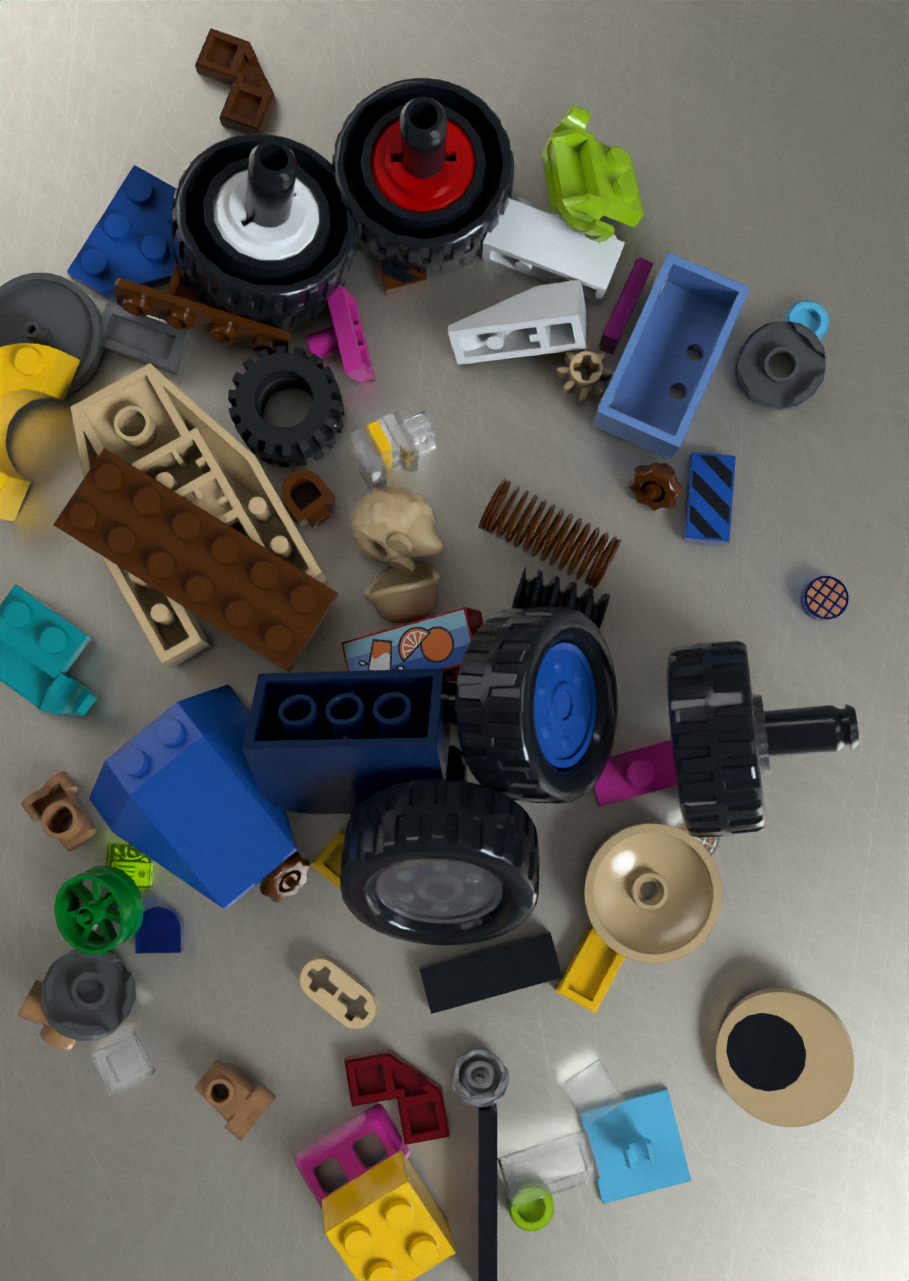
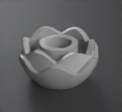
M476 1049L462 1054L457 1059L451 1074V1084L457 1097L465 1104L477 1108H485L497 1103L504 1096L509 1082L508 1069L503 1065L501 1059L489 1050ZM477 1077H482L484 1081L482 1083H478L475 1079Z

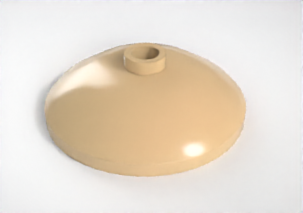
M642 823L616 832L597 849L585 874L583 887L584 904L592 927L611 949L634 961L651 964L666 963L687 956L709 937L721 911L722 883L713 858L696 838L673 826L659 823ZM650 881L655 886V892L651 897L644 898L640 893L641 885Z

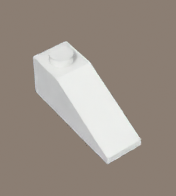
M581 280L535 286L449 325L447 332L457 364L586 349L588 314Z

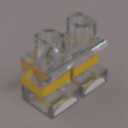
M425 410L404 421L399 411H396L349 433L352 457L370 492L373 488L379 490L387 486L386 472L400 465L406 471H418V459L436 449L434 439L437 438V433Z

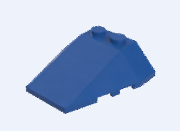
M228 684L174 703L105 760L89 797L114 834L226 910L298 850L286 810L269 802L257 787L242 750L250 711Z

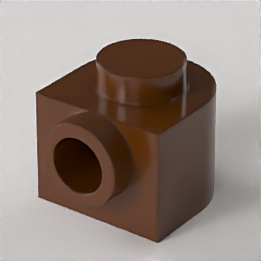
M308 470L295 471L289 474L282 483L281 498L283 504L300 528L309 523L314 529L333 515L334 512L330 506L336 503L335 496L323 480L314 472Z

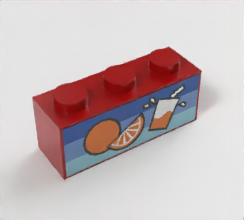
M463 607L341 642L347 671L443 668L445 676L452 675V679L457 680L466 648L475 632L483 624L481 611Z

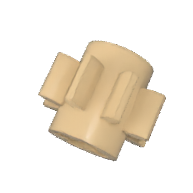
M586 344V349H583L582 352L576 355L571 351H567L564 360L569 367L558 368L556 374L557 378L566 379V385L562 394L565 396L572 392L579 396V401L584 404L587 395L591 393L601 398L605 389L599 381H609L613 374L612 370L603 369L606 353L603 352L596 355L590 352L588 344ZM579 368L587 369V375L590 376L589 380H582L581 372H578Z

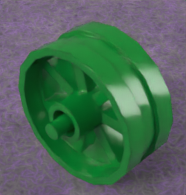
M104 865L92 867L84 873L75 875L64 882L56 894L54 914L59 931L73 948L88 955L105 954L135 936L142 925L144 905L141 892L134 880L123 870ZM85 879L92 880V893L83 885ZM78 899H80L84 903V905L79 907ZM111 921L120 924L118 935ZM98 925L103 934V937L95 933L98 928Z

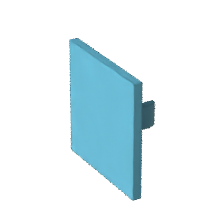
M667 1088L579 1111L603 1204L691 1181Z

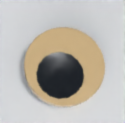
M777 987L763 989L740 1000L727 1014L721 1026L716 1044V1062L720 1078L732 1099L753 1117L780 1127L808 1126L831 1115L848 1095L854 1076V1051L851 1038L838 1015L815 996L792 988Z

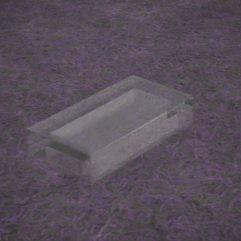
M585 1130L497 1158L509 1203L512 1207H517L601 1178L590 1139Z

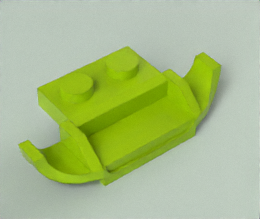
M572 104L548 136L546 145L541 151L551 211L561 215L571 228L583 232L586 238L600 243L608 240L615 233L614 226L600 221L602 216L634 228L644 216L631 155L620 147H610L596 141L594 134L585 131L587 123L591 118L590 112Z

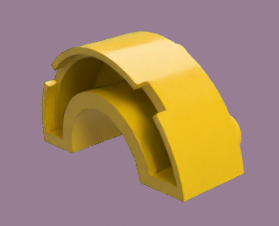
M18 343L0 347V520L15 521L31 483L30 480L17 472L8 458L5 440L10 421L18 409L32 400L49 397L64 401L80 363L79 359L50 346Z

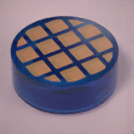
M820 576L804 586L800 601L804 612L809 617L817 621H828L840 616L845 611L849 595L845 585L839 579L832 576Z

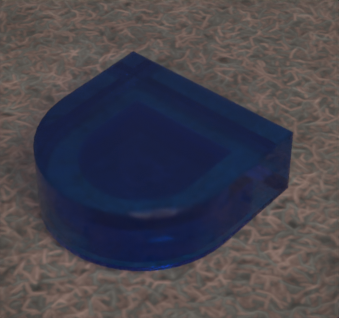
M165 905L155 906L146 910L143 914L142 925L135 934V954L181 953L184 951V923L180 914L175 909Z

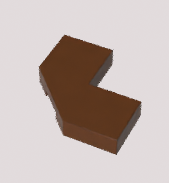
M210 28L195 67L198 74L232 86L219 117L221 125L245 134H263L276 99L249 41Z

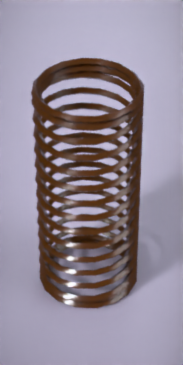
M506 478L503 479L482 515L478 525L479 530L482 529L483 532L487 530L488 534H491L497 528V539L501 538L507 530L505 543H509L517 533L514 540V548L520 546L526 537L522 547L523 553L529 550L536 539L531 552L532 557L539 553L546 542L540 556L541 562L546 560L555 546L549 561L550 567L555 564L566 547L558 565V571L565 567L577 547L568 567L567 576L572 574L587 550L576 574V581L582 577L598 551L584 581L585 585L596 589L620 546L621 539H617V536L613 537L605 548L609 538V533L606 532L594 547L600 533V528H596L586 541L591 529V523H587L574 542L581 527L582 518L575 522L565 538L573 519V513L568 515L553 539L564 515V509L558 512L544 535L556 508L555 504L550 506L533 534L546 506V499L541 502L524 530L538 499L537 495L533 496L519 522L513 529L528 497V490L524 492L510 518L504 525L520 490V486H516L494 523L511 486V481H507Z

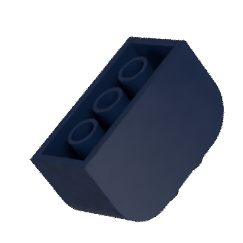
M444 669L258 673L242 750L260 793L274 805L292 812L303 814H352L356 807L366 798L386 787L412 780L446 779L452 710Z

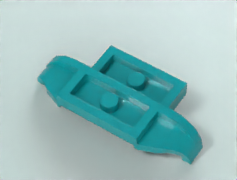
M14 585L0 604V681L34 704L38 710L56 715L84 717L98 696L67 671L92 637L18 585Z

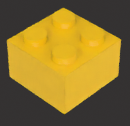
M402 1150L322 1199L324 1232L357 1281H412L456 1253L448 1219Z

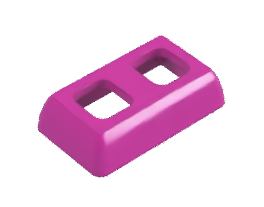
M375 1104L299 1152L295 1156V1164L317 1203L322 1208V1199L333 1192H326L314 1173L315 1167L329 1158L337 1159L347 1175L348 1181L344 1184L346 1185L400 1150L408 1158L410 1150L404 1144L402 1136L384 1106ZM369 1133H375L387 1151L386 1158L372 1167H366L354 1149V1143Z

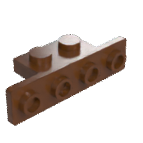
M175 265L166 292L123 278H117L114 285L117 304L132 315L139 317L150 315L165 320L176 329L183 331L194 329L209 334L212 339L223 344L237 343L250 347L257 354L266 348L269 355L277 353L276 346L286 345L289 352L291 333L205 305L191 292L190 287L184 282L177 265Z

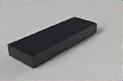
M550 931L431 963L419 968L431 1014L563 978Z

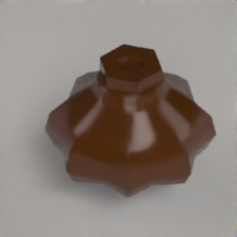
M655 462L650 465L637 466L633 479L628 483L629 488L636 496L637 503L647 505L653 511L660 508L675 507L677 497L683 491L682 485L676 478L674 469L667 463Z
M298 852L292 854L261 880L259 889L262 895L270 897L273 902L277 903L286 897L295 896L301 886L308 881L309 860L300 856Z

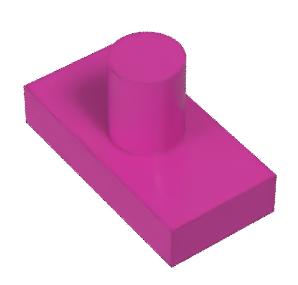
M339 285L328 298L334 326L309 334L307 342L311 354L313 355L314 353L320 358L340 353L345 374L360 384L375 379L356 297L345 287Z
M671 740L610 756L601 777L593 787L597 805L600 807L676 786Z

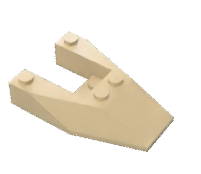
M149 363L70 407L83 479L105 448L227 525L231 526L240 521L250 539L319 582L327 581L256 456L152 364ZM102 556L161 664L174 668L212 646L193 612Z

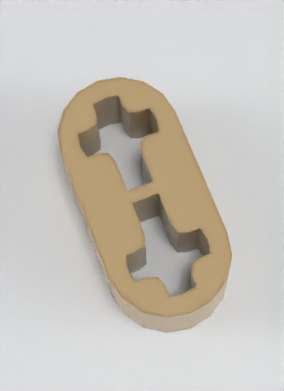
M320 955L312 958L305 964L300 973V985L302 991L342 1025L350 1029H360L372 1022L377 1011V999L370 987L329 956ZM324 966L331 971L328 977L329 981L338 988L336 992L325 984H322L318 989L311 984L314 975L310 970L314 968L320 971ZM343 992L353 1000H356L360 995L366 999L364 1009L368 1013L364 1016L358 1012L353 1017L347 1013L349 1008L348 1002L339 995Z

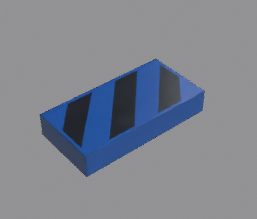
M692 452L689 455L683 541L728 544L730 542L736 456Z

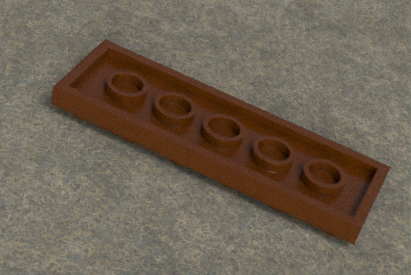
M105 448L53 524L289 673L339 596L331 588Z

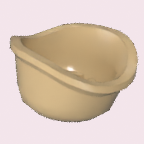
M412 560L416 568L411 576H403L392 566H389L367 586L364 591L365 600L372 602L382 618L393 623H409L425 618L437 606L440 575L433 564Z

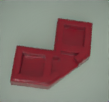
M391 1049L345 1057L344 1063L352 1107L397 1099L405 1145L450 1137L441 1085Z

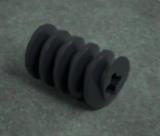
M525 566L511 608L568 607L585 614L600 629L608 607L610 594H603L594 603L593 588H586L581 596L577 597V584L575 582H570L563 591H560V578L558 576H553L545 586L543 585V572L537 570L528 580L526 579Z

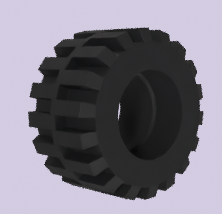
M286 345L276 346L277 353L269 355L266 348L258 352L261 359L255 363L250 357L243 363L246 370L244 375L238 372L235 373L232 381L236 389H229L228 400L232 405L231 408H228L230 418L247 447L254 454L258 453L263 461L271 464L274 460L277 461L280 467L288 468L289 463L295 461L298 467L308 465L307 458L314 456L316 461L324 456L322 450L326 446L332 449L337 442L335 434H341L344 425L342 416H345L338 382H336L334 373L329 366L324 367L322 359L314 353L309 358L305 349L295 347L294 353H289ZM289 388L299 389L312 397L313 403L310 412L304 420L294 426H272L265 422L263 418L266 403L275 393Z

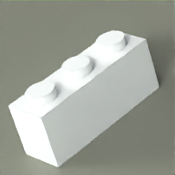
M509 198V204L504 215L499 216V223L491 233L487 232L485 236L482 260L544 284L581 280L584 299L601 305L619 262L625 242L617 240L614 234L606 241L595 242L586 238L583 232L571 228L561 215L556 213L552 215L539 210L532 202L523 198Z

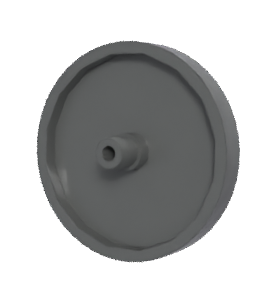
M51 273L21 275L0 286V347L18 343L41 344L61 350L79 359L80 363L66 396L80 389L93 376L104 353V348L102 347V316L93 300L72 281ZM46 397L36 399L35 401H49L55 399Z

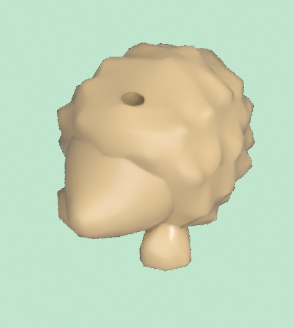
M388 486L384 490L373 488L369 495L363 496L360 503L354 509L351 526L356 545L355 549L363 557H374L381 561L389 562L403 576H411L416 568L410 557L435 555L441 551L443 542L435 533L434 522L436 518L431 506L420 493H412L405 487L396 489L393 486Z

